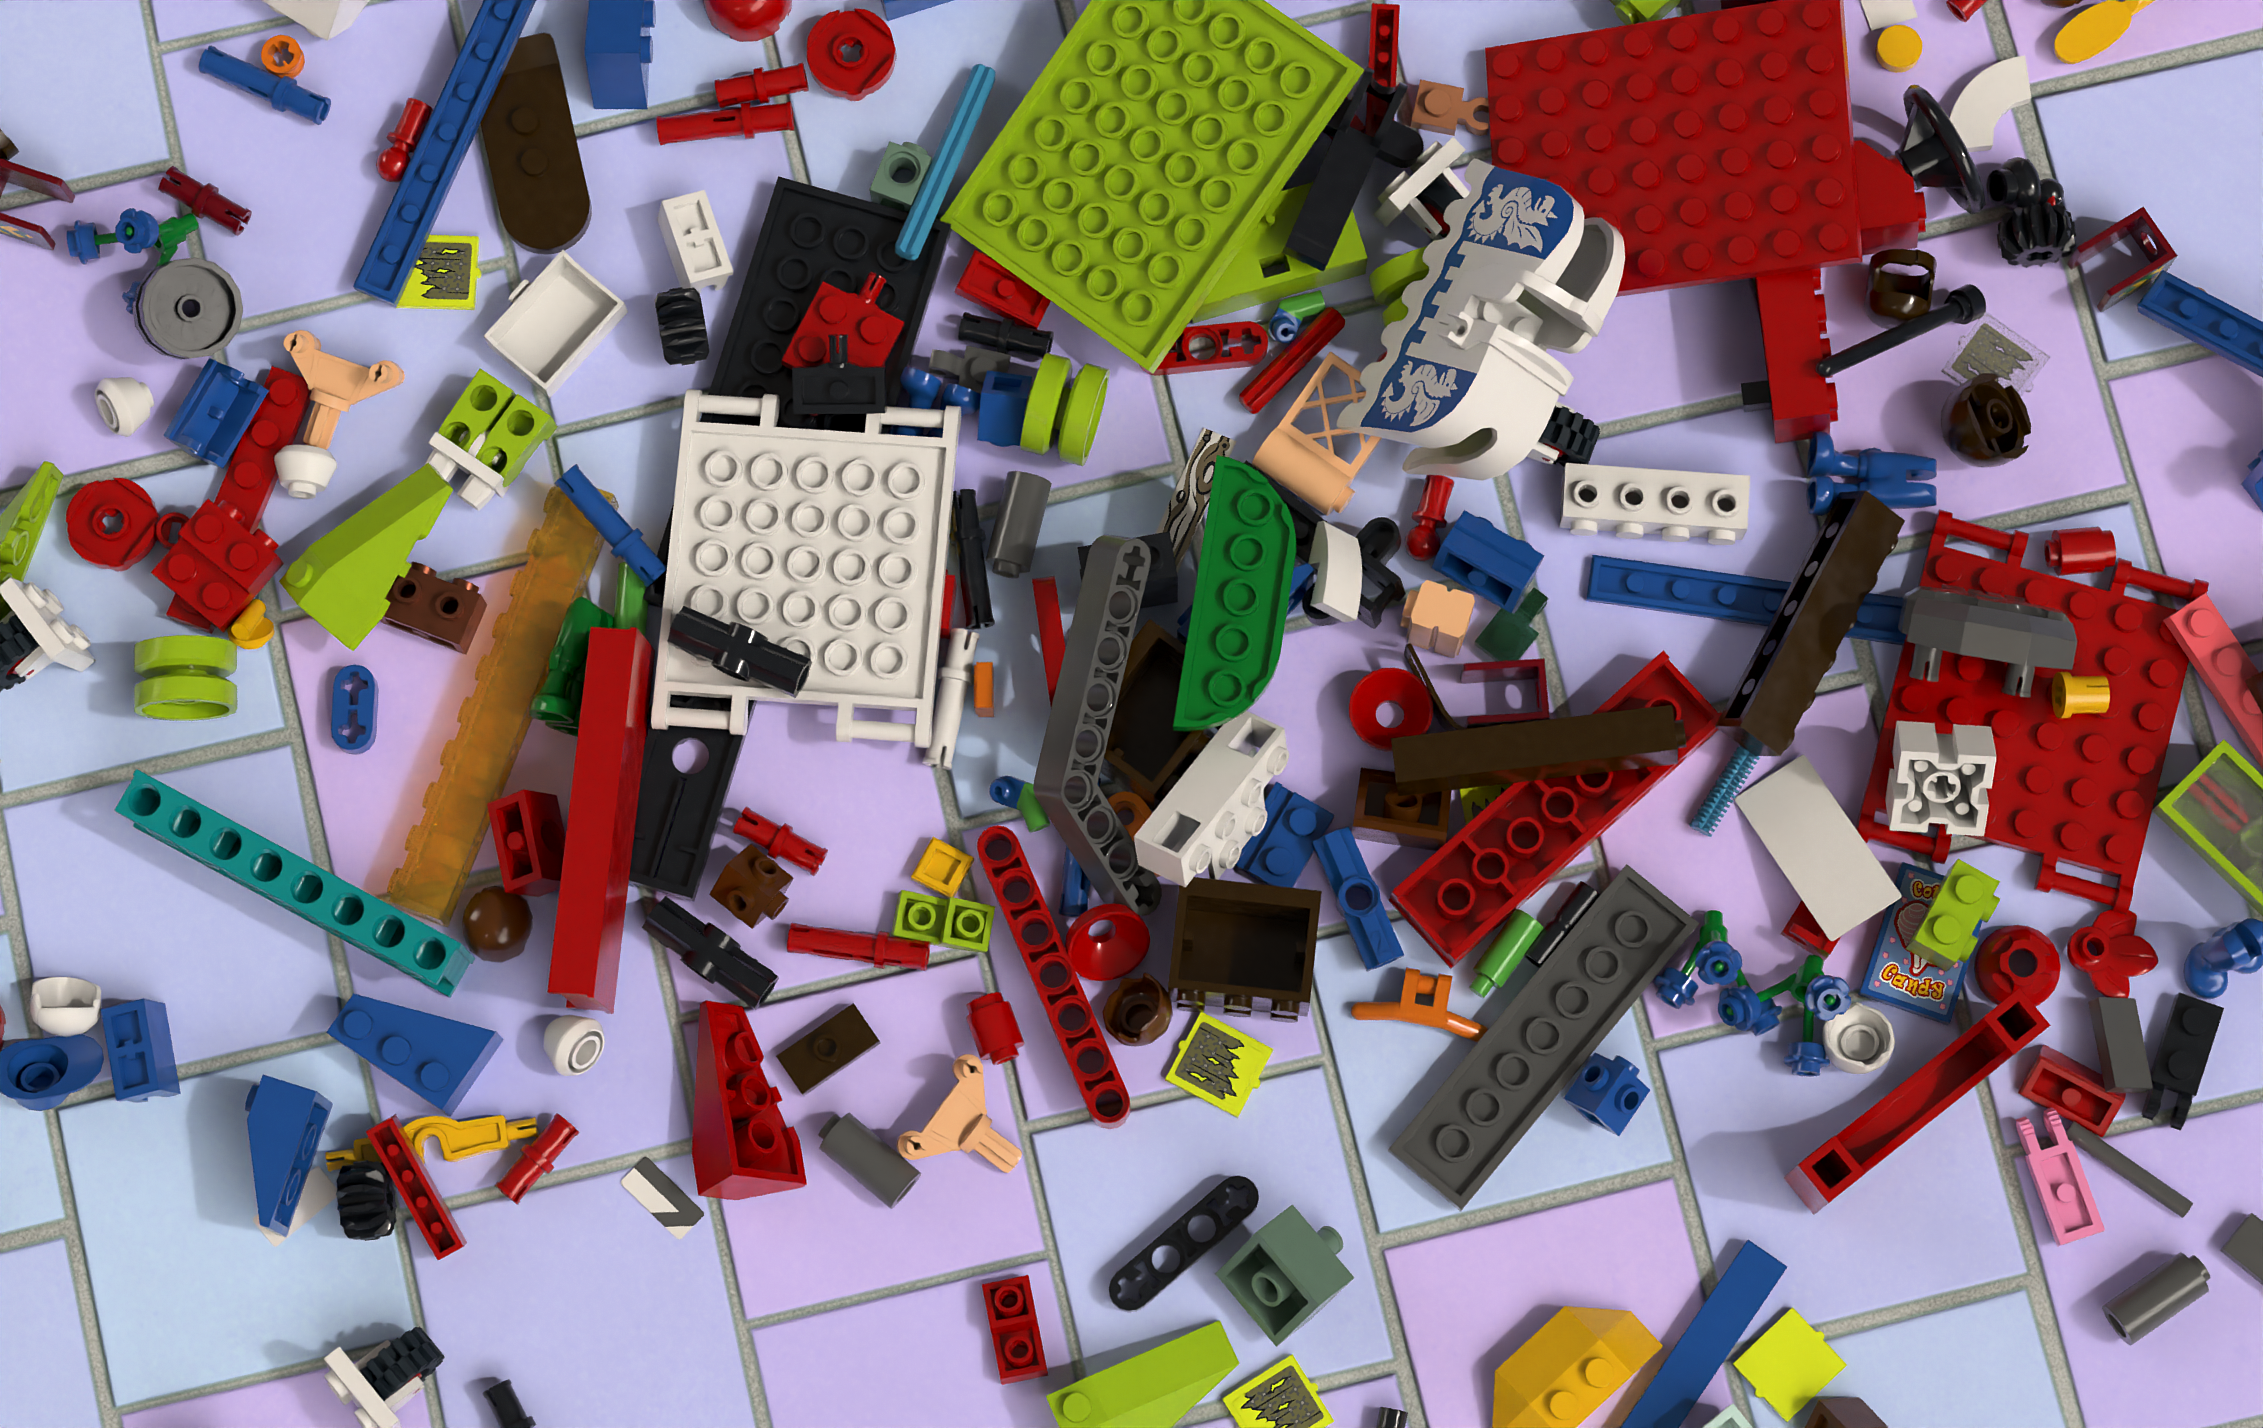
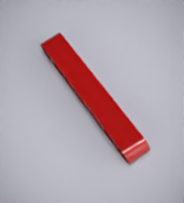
M1004 826L989 827L978 838L977 850L980 863L1090 1117L1101 1128H1118L1126 1122L1130 1115L1131 1104L1127 1089L1016 835L1012 830ZM996 840L1006 841L1012 847L1011 853L1004 860H992L986 854V849L990 843ZM1014 882H1022L1030 889L1027 899L1019 903L1010 902L1004 896L1007 886ZM1033 924L1044 926L1049 932L1047 939L1040 945H1029L1026 943L1022 935L1028 926ZM1057 966L1067 973L1064 984L1056 988H1050L1041 982V974L1048 967ZM1068 1009H1078L1086 1017L1083 1026L1074 1031L1064 1029L1059 1024L1061 1014ZM1094 1051L1103 1057L1104 1065L1101 1070L1088 1074L1079 1069L1077 1066L1078 1059L1085 1052ZM1106 1094L1118 1096L1123 1102L1121 1111L1112 1117L1101 1115L1096 1109V1103L1100 1097Z

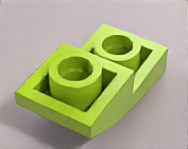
M901 890L898 893L891 937L930 941V945L986 953L988 951L996 906L953 897L943 899Z

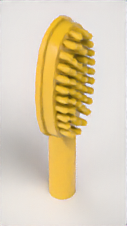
M2107 0L2079 13L2062 28L2055 38L2054 52L2057 58L2065 64H2076L2106 50L2129 28L2132 21L2131 17L2155 0H2124L2122 2Z

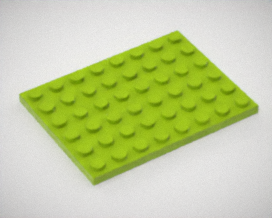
M1091 0L940 221L951 224V229L1154 374L1358 81L1364 69L1264 0Z

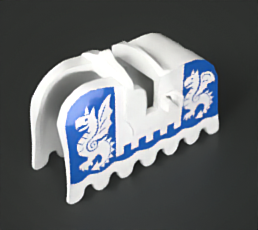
M1474 158L1469 163L1464 175L1465 181L1471 185L1469 195L1464 199L1454 200L1446 208L1443 217L1444 222L1450 225V232L1446 238L1434 240L1424 250L1423 262L1429 266V273L1423 280L1410 283L1403 291L1402 303L1408 307V314L1402 321L1392 322L1383 330L1381 344L1387 348V355L1382 361L1370 363L1364 368L1360 376V384L1366 389V395L1361 402L1350 403L1343 409L1337 419V427L1341 430L1422 446L1412 450L1406 457L1402 470L1407 474L1443 475L1483 481L1505 474L1524 460L1537 444L1548 424L1559 395L1565 397L1574 379L1572 374L1546 351L1547 349H1552L1568 354L1578 353L1587 346L1593 336H1598L1604 324L1603 321L1618 292L1624 269L1625 246L1623 236L1618 229L1603 218L1584 219L1582 206L1561 186L1537 177L1501 169Z

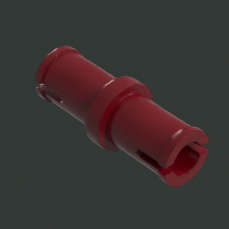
M174 166L166 171V175L170 176L169 180L164 177L162 178L158 188L161 193H165L190 207L192 214L200 219L207 217L230 230L236 236L243 232L245 228L241 226L240 221L247 225L251 218V210L245 209L219 194L218 187L211 183L203 185Z

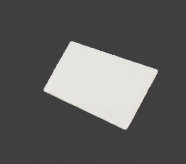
M1805 755L1796 758L1735 798V802L1830 941L1841 937L1902 897L1897 887Z

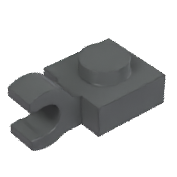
M966 346L964 358H960L946 351L932 349L929 374L936 377L959 380L958 385L971 389L981 395L987 370L1008 373L1011 355Z

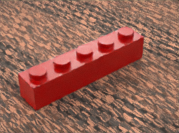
M1372 3L1368 67L1375 70L1373 77L1380 85L1395 87L1400 5ZM1367 93L1365 134L1374 137L1388 102Z
M395 1114L369 1128L366 1131L369 1139L436 1259L440 1260L467 1244L465 1237L397 1115Z

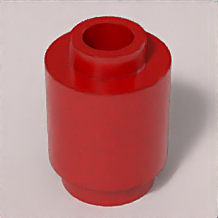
M2099 526L2054 530L2051 540H2046L2044 544L2046 565L2048 568L2054 567L2057 576L2103 572L2105 567H2113L2115 565L2116 545L2114 535L2111 530L2102 531Z
M990 993L967 1003L966 1007L969 1015L966 1016V1021L980 1059H991L993 1065H999L1019 1056L1017 1049L1022 1047L1025 1042L1009 1001H1004L1002 993Z

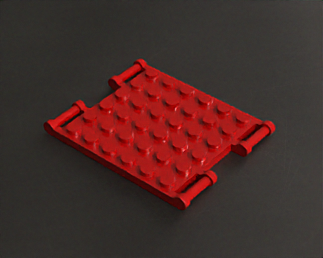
M1939 509L1934 521L1918 586L1942 588V584L1963 587L1965 591L1969 588L1980 590L1984 594L1992 592L2001 594L2002 597L2004 595L2025 598L2026 603L2059 609L2073 623L2078 641L2073 668L2070 670L2035 667L2031 697H2020L2019 693H2017V688L2015 696L2001 692L2008 662L1961 655L1943 650L1938 675L1939 681H1927V678L1924 677L1927 662L1925 664L1923 680L1909 676L1916 644L1907 642L1908 634H1906L1855 828L1865 843L1869 839L1928 855L1930 856V861L1945 864L1952 834H1946L1945 824L1929 823L1928 826L1937 828L1935 838L1914 832L1892 831L1888 825L1874 822L1876 811L1887 814L1885 798L1889 770L1894 769L1892 750L1896 722L1935 723L1936 733L1952 734L1953 724L1988 726L1992 729L1997 758L1992 789L1986 788L1989 808L1984 836H1964L2040 856L2041 860L2034 890L2049 893L2052 889L2112 906V911L2126 915L2132 901L2133 887L2189 658L2163 621L2178 610L2125 596L2124 591L2126 584L2185 599L2187 600V605L2200 595L2207 594L2209 582L2199 579L2189 582L2133 567L2132 561L2117 558L2108 591L2020 567L2029 533L2014 530L2013 534L1952 518L1953 513ZM1949 535L2008 551L2005 563L1944 547L1946 537ZM2057 672H2069L2071 676H2105L2110 690L2108 710L2105 713L2072 714L2070 718H2057L2052 705V683ZM2057 861L2117 877L2116 888L2056 872Z

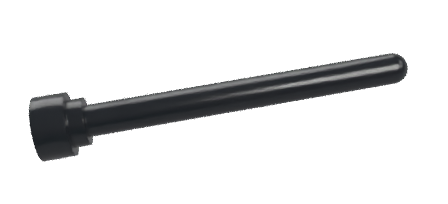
M1971 284L1957 288L1949 293L1944 305L1820 360L1816 365V372L1819 376L1827 378L1951 321L1962 325L1971 323L1983 317L1986 312L1984 295L1976 286Z

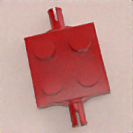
M869 272L858 295L846 293L823 281L784 354L781 365L792 370L794 366H819L830 362L828 335L838 334L839 352V335L848 334V362L861 366H884L905 323L882 311L875 304L881 289L887 282L886 279L879 275L873 289L870 290L877 274Z

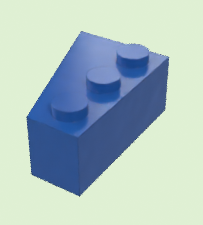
M589 0L584 54L594 109H648L649 63L653 61L652 36H650V28H655L656 24L654 0Z
M354 993L326 1032L336 1041L450 1117L504 1040L493 1030Z

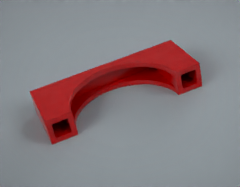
M2019 988L1887 1096L1802 1160L1784 1179L1812 1214H1816L2051 1025Z

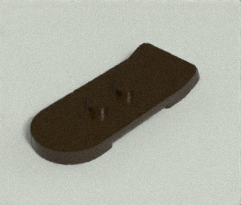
M542 32L519 38L480 125L500 216L508 235L521 248L532 253L546 255L556 254L562 250L565 251L583 237L591 221L592 205L555 40L550 33Z

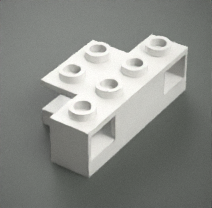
M1248 711L1223 724L1134 835L1138 865L1185 888L1197 873H1202L1207 866L1209 878L1217 880L1227 868L1231 869L1240 858L1242 848L1252 836H1257L1266 824L1267 811L1265 810L1263 789L1274 775H1279L1284 770L1289 759L1285 728ZM1254 746L1260 748L1253 758L1248 756V753Z

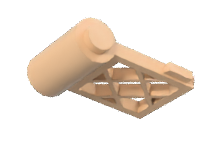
M1329 352L1279 425L1265 439L1252 461V465L1326 516L1333 510L1340 514L1346 508L1355 493L1350 488L1352 480L1382 439L1381 437L1371 435L1367 442H1365L1364 434L1359 433L1361 450L1351 465L1335 455L1332 437L1356 432L1341 429L1330 430L1326 405L1348 401L1358 403L1359 399H1364L1366 391L1358 393L1356 391L1355 381L1360 384L1361 372L1332 352ZM1333 366L1349 377L1352 394L1325 398L1322 381ZM1318 388L1320 400L1309 401ZM1321 407L1325 431L1306 435L1292 425L1302 410ZM1327 438L1328 449L1315 440Z

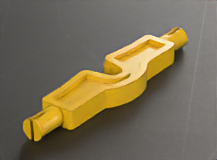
M498 1115L457 1122L448 1117L429 1116L414 1120L403 1127L423 1164H425L424 1144L426 1139L431 1136L439 1138L443 1157L448 1162H457L484 1153L507 1150L511 1146V1140L539 1136V1131L536 1128L538 1126L536 1117L507 1122L506 1117ZM369 1137L354 1140V1148L325 1153L326 1160L333 1161L326 1162L329 1172L339 1170L342 1166L353 1164L356 1161L382 1162Z

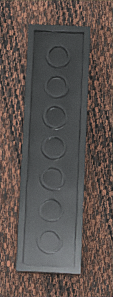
M1626 864L1391 1145L1388 1152L1461 1212L1700 923Z

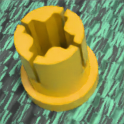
M2057 672L2052 683V705L2056 717L2070 718L2072 714L2105 713L2110 702L2107 678L2105 676H2071L2069 672Z

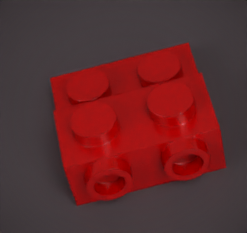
M207 499L178 532L181 538L151 573L224 633L284 563L275 553L279 545L265 532L258 528L251 534L240 525L245 517L232 505L223 500L217 506L210 499Z

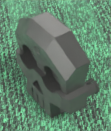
M1942 584V588L1918 586L1905 593L1898 625L1901 633L1908 634L1907 642L1916 644L1911 671H1909L1910 677L1923 680L1925 664L1927 662L1924 677L1927 678V681L1938 682L1944 650L1961 655L2008 662L2001 692L2015 696L2017 688V693H2019L2020 697H2031L2035 667L2072 670L2078 642L2073 623L2059 609L2026 603L2025 598L2010 595L2002 597L2001 594L1992 592L1984 594L1980 590L1969 588L1965 591L1963 587Z

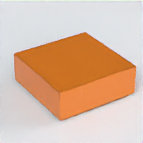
M976 662V665H974V708L978 717H994L993 662Z

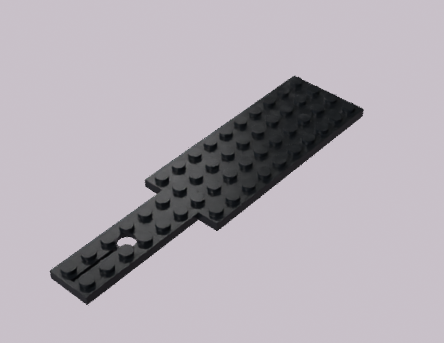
M778 176L708 395L763 398L764 394L779 395L780 408L776 427L865 433L866 414H817V416L793 414L792 370L781 365V360L823 281L846 293L858 295L868 277V273L874 272L877 276L870 290L873 289L879 275L887 281L881 289L875 304L882 311L905 322L884 364L886 366L887 406L897 407L903 389L900 376L904 367L910 366L952 232L951 224L934 220L919 257L914 261H910L895 253V244L909 212ZM702 413L700 422L760 426L761 417ZM883 424L881 434H889L891 425ZM673 506L657 553V557L664 565L668 563ZM667 570L646 588L643 599L649 605L663 608ZM671 695L670 707L731 711L732 699L685 695ZM749 700L747 732L757 700ZM652 724L650 725L644 745L629 883L695 901L746 735L730 734L728 729L669 725L667 730L652 729ZM687 740L702 742L709 752L706 766L695 774L683 773L673 763V754L676 747L684 744ZM681 779L686 780L684 789H683L684 781H682ZM681 792H682V796H681V799H680V802H679V805H678V808H677V804H678V801H679V798H680V795H681ZM675 811H676V815H675V818H674V821H673V824H672V827H671V823H672V820H673V817H674V814H675ZM669 830H670V834H669V837H668V840H667V843H666V846H665V842H666V839H667V836H668V833H669ZM663 849H664V853H663V856H662V859H661V862H660V865H659V861H660V858H661V855H662V852H663Z

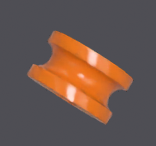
M273 36L262 47V62L269 73L280 78L284 76L295 78L303 70L305 64L304 53L296 40L290 36ZM282 49H288L293 58L289 64L283 61L284 66H278L273 57L274 54L279 52L282 55Z

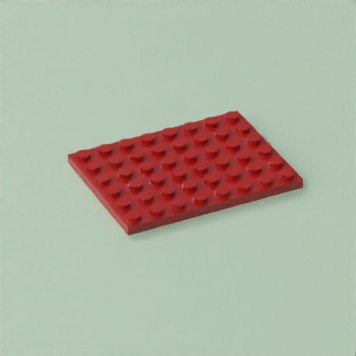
M1779 0L1485 48L1492 165L1501 169L1544 179L1561 186L1582 206L1584 219L1603 218L1618 229L1624 240L1625 262L1616 297L1863 262L1843 0Z

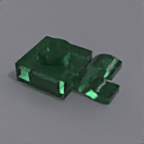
M1534 587L1514 614L1501 608L1475 640L1474 645L1495 661L1521 660L1539 637V633L1530 625L1546 607L1549 598Z

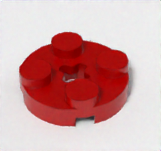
M854 8V11H844L841 13L840 10H836L823 16L811 29L807 39L806 58L815 82L828 93L837 97H845L850 101H859L865 98L866 95L879 90L893 73L897 53L892 33L884 20L875 13ZM857 44L862 47L859 51L861 58L858 61H843L844 55L841 51L843 46L853 48Z
M113 478L114 480L102 482L96 480L82 487L74 495L67 508L68 539L73 549L89 564L101 569H112L114 571L128 570L133 564L145 558L157 541L156 528L161 517L152 498L135 482L125 478ZM118 513L122 514V529L119 532L113 531L110 534H105L106 525L102 522L103 518L107 515L114 518Z

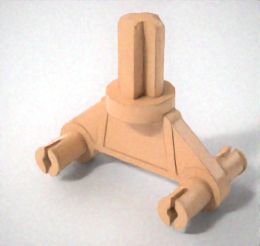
M298 330L290 333L283 342L285 349L290 352L307 382L309 390L312 391L309 399L315 401L303 437V442L309 446L327 450L341 411L349 412L351 405L395 388L403 383L405 379L404 371L393 361L383 360L367 368L320 351L321 343L319 339L309 331Z
M963 1054L955 1059L952 1065V1072L958 1080L921 1132L914 1130L903 1132L898 1137L896 1148L898 1153L908 1160H916L959 1150L968 1154L974 1150L1002 1172L1009 1173L1018 1164L1022 1152L990 1127L992 1119L986 1115L983 1065L978 1057L972 1054Z

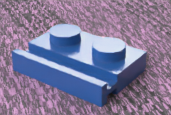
M1276 782L1265 800V810L1267 811L1266 824L1263 830L1257 836H1252L1242 848L1240 858L1235 867L1237 866L1244 870L1250 876L1266 885L1294 888L1315 852L1312 841L1325 835L1335 815Z

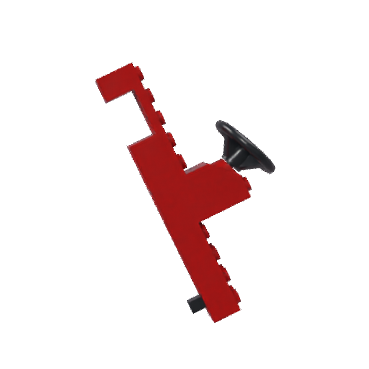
M1720 0L1721 10L1779 0ZM1910 85L1903 94L1908 122L1900 147L1895 151V155L1883 156L1862 140L1854 141L1862 255L1876 254L1879 251L1888 249L1917 248L1918 233L1926 232L1925 219L1927 217L1924 192H1915V190L1918 191L1923 187L1945 188L1955 202L1970 214H1978L1986 205L1980 176L1963 140L1939 103L1928 91L1919 85ZM1821 268L1755 277L1767 380L1741 383L1744 413L1771 409L1775 444L1811 439L1813 432H1827L1830 434V422L1838 421V401L1835 382L1826 383V379L1819 376L1816 372L1817 363L1832 355L1830 339H1820V334H1827L1824 294L1815 295L1814 292L1821 290Z

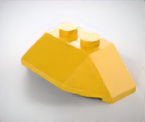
M1564 1306L1495 1370L1492 1428H1577L1656 1354L1663 1345L1631 1311Z

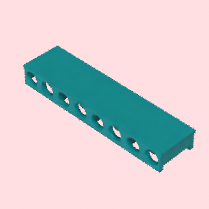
M138 769L134 771L131 783L114 810L135 822L133 827L449 998L454 993L468 966L473 964L476 959L462 943Z

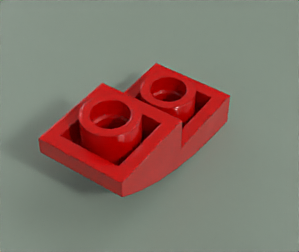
M1029 1275L982 1284L1001 1384L1005 1385L1048 1376Z

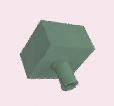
M1293 1204L1259 1229L1215 1273L1276 1347L1309 1322L1355 1278L1336 1256L1343 1249V1240L1340 1234L1330 1226H1323L1316 1233Z

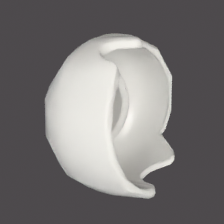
M48 977L36 980L32 985L29 1005L31 1017L35 1024L52 1035L70 1037L86 1033L100 1018L102 1008L101 988L87 980L71 977Z
M1859 1002L1851 1004L1844 1014H1837L1833 1020L1825 1021L1822 1029V1040L1826 1055L1835 1067L1846 1073L1866 1074L1882 1067L1888 1062L1895 1045L1893 1027L1880 1010L1862 1005Z

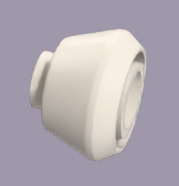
M132 377L104 378L95 390V400L99 413L106 426L114 434L129 437L150 417V408L154 406V400L148 386L144 382L138 383Z
M287 445L274 456L280 485L288 489V494L295 498H315L316 493L326 489L337 469V462L331 452L315 446Z
M564 1015L553 1020L544 1033V1050L556 1071L563 1076H574L588 1071L601 1056L605 1044L602 1025L597 1020L588 1017Z

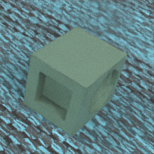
M889 141L869 189L872 202L910 212L932 162V157L927 155L928 152L923 147L911 142H903L902 145ZM901 169H908L915 173L914 178L907 183H897L892 179V176Z

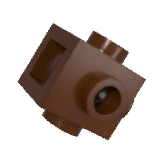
M750 844L726 864L709 895L728 909L736 918L753 929L766 917L774 920L782 912L789 901V898L784 894L794 878L774 860L768 858Z

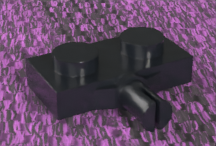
M838 334L828 335L830 362L819 366H794L792 368L793 414H874L887 412L886 366H861L848 362V334L839 335V352Z

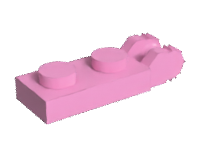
M2050 1108L2043 1111V1121L2050 1139L2055 1145L2044 1150L2040 1149L2034 1127L2026 1116L2016 1119L2015 1125L2022 1147L2027 1154L2025 1156L2026 1163L2058 1247L2105 1231L2073 1141L2068 1140L2057 1110Z

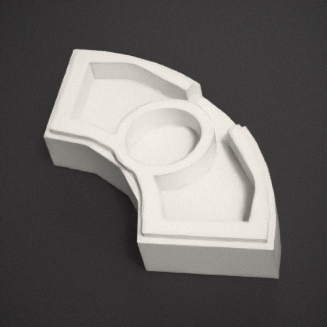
M2025 55L2000 61L1983 70L1970 81L1959 95L1949 119L1955 126L1968 152L1991 150L1994 128L1999 118L2012 108L2030 102L2031 91Z

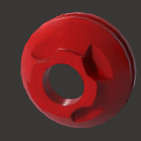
M1382 668L1372 671L1356 684L1351 694L1349 719L1352 728L1366 745L1376 750L1393 752L1391 738L1426 734L1431 725L1433 716L1431 695L1424 682L1407 670ZM1384 703L1398 705L1404 714L1402 723L1394 728H1387L1379 724L1376 718V711L1380 705Z
M1116 903L1102 904L1085 911L1070 926L1065 940V948L1075 972L1086 979L1094 981H1110L1130 973L1145 958L1150 946V934L1144 920L1126 905ZM1100 920H1110L1113 922L1111 929L1101 936H1091L1088 934L1090 927Z
M2005 926L1994 931L1985 938L1975 955L1974 973L1977 984L1983 994L1996 1005H1999L2020 988L2036 1007L2049 998L2055 990L2060 977V958L2054 944L2039 930L2029 926ZM2017 950H2024L2030 953L2035 960L2034 972L2027 977L2015 975L2010 970L2008 964L2011 953Z

